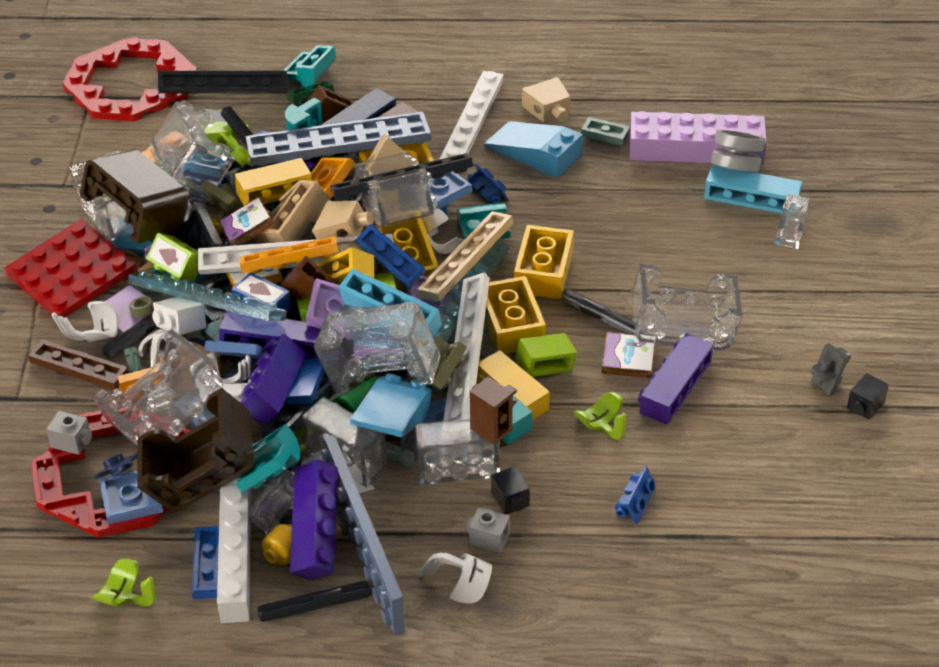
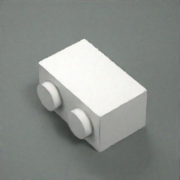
M180 296L153 303L154 311L152 316L156 327L179 335L206 328L204 306L202 303Z

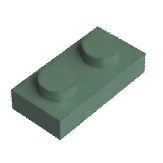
M588 117L581 129V134H583V137L623 146L630 134V126Z

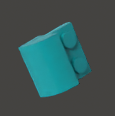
M317 45L311 52L302 51L283 70L287 71V81L300 82L302 88L313 85L335 62V47Z
M313 98L299 107L293 104L289 105L285 110L286 130L322 125L320 101Z
M505 203L457 208V223L463 240L492 211L506 214ZM510 227L499 239L511 238Z
M286 424L253 444L254 466L250 471L241 475L236 485L242 492L251 487L256 489L299 462V444L295 435Z

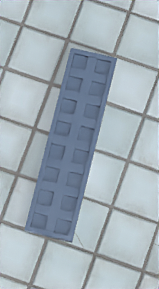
M416 112L246 136L248 153L251 155L249 157L251 166H265L269 163H282L299 158L309 160L319 156L331 157L340 153L352 154L361 150H374L383 134L388 136L398 146L411 143L422 144L425 141H431V132L424 113Z
M335 435L324 437L325 448L321 449V454L324 462L338 467L337 502L339 501L340 517L343 522H348L347 532L349 539L357 544L355 551L358 561H364L365 578L368 583H373V597L376 604L381 603L382 605L381 615L385 626L390 625L394 636L405 633L403 595Z

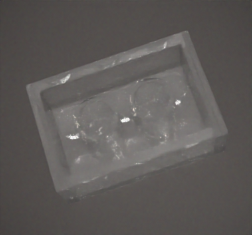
M323 397L302 416L306 452L323 461L321 449L325 448L324 437L335 435L353 480L368 488L387 470L385 433L349 424L353 414L343 409L339 404Z
M470 419L415 425L416 461L420 485L490 478L491 474L500 472V441L493 445L470 429Z

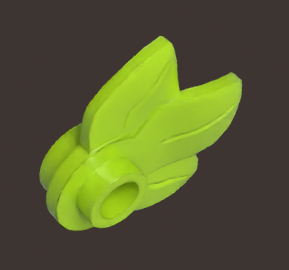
M219 132L234 149L230 153L242 167L246 163L250 165L251 162L248 158L251 155L242 146L240 147L236 139L232 135L227 137L223 132Z

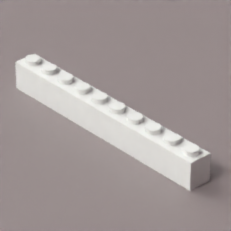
M248 383L223 384V389L241 402L243 398L241 392ZM241 476L220 487L217 606L221 623L250 621L251 488L242 492L237 487L236 483Z

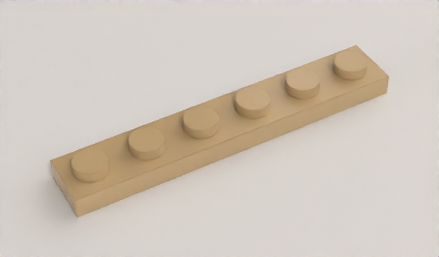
M492 211L417 289L418 296L440 302L513 224L512 215Z

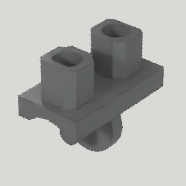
M830 343L824 345L818 363L813 365L811 369L813 376L810 383L823 389L828 396L834 395L838 384L841 383L842 373L846 364L849 363L851 354L842 347L836 348Z

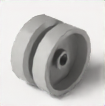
M716 130L714 142L724 148L712 150L711 163L734 170L759 171L761 158L752 153L763 151L765 138L739 131Z

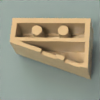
M299 180L279 199L281 203L272 212L266 211L269 217L257 226L247 230V232L256 244L299 241L309 222L317 221L326 202H329L330 199L317 181Z

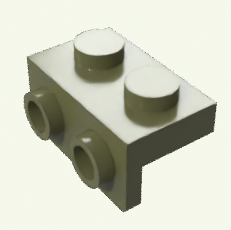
M205 180L200 186L206 193L204 198L212 205H218L226 214H232L242 208L239 200L227 183L219 188Z
M440 337L435 338L411 376V379L425 382L426 387L433 388L432 393L446 389L452 380L450 375L454 368L457 369L465 359L463 354L467 347L460 341L450 345Z

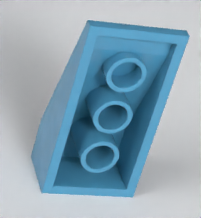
M509 121L484 143V147L558 178L582 156L583 134L564 126Z
M386 374V376L376 380L350 418L349 424L402 437L427 419L433 388L426 387V383L422 381L411 380L409 383L401 381L400 376Z

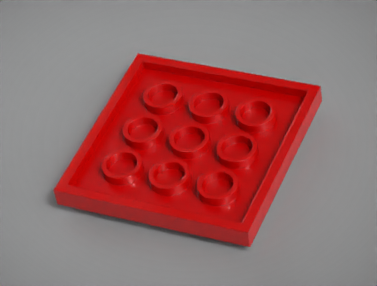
M82 218L4 267L6 275L51 315L56 313L63 318L69 316L138 270L134 261Z

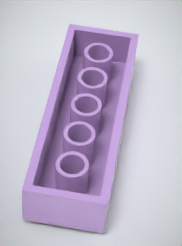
M631 112L630 160L711 163L712 150L724 148L714 142L716 130L722 129L749 133L765 138L763 151L752 153L758 155L761 158L760 165H764L766 151L764 116Z

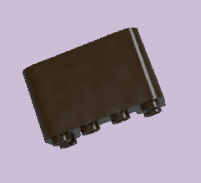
M130 150L91 159L85 163L80 197L87 202L106 194L126 211L125 222L127 224L131 223L134 230L130 238L137 244L155 239L157 233L171 235L182 232L189 200L187 189L140 151Z
M222 387L210 394L206 399L207 409L215 415L213 418L177 439L160 429L151 430L137 438V488L165 508L170 510L186 508L250 471L254 466L251 411Z

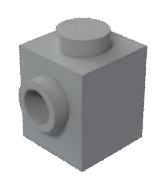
M61 411L57 412L46 429L51 448L78 455L85 445L90 443L92 431L89 428L87 418Z
M478 507L475 516L470 517L466 525V533H469V545L501 554L510 534V516Z

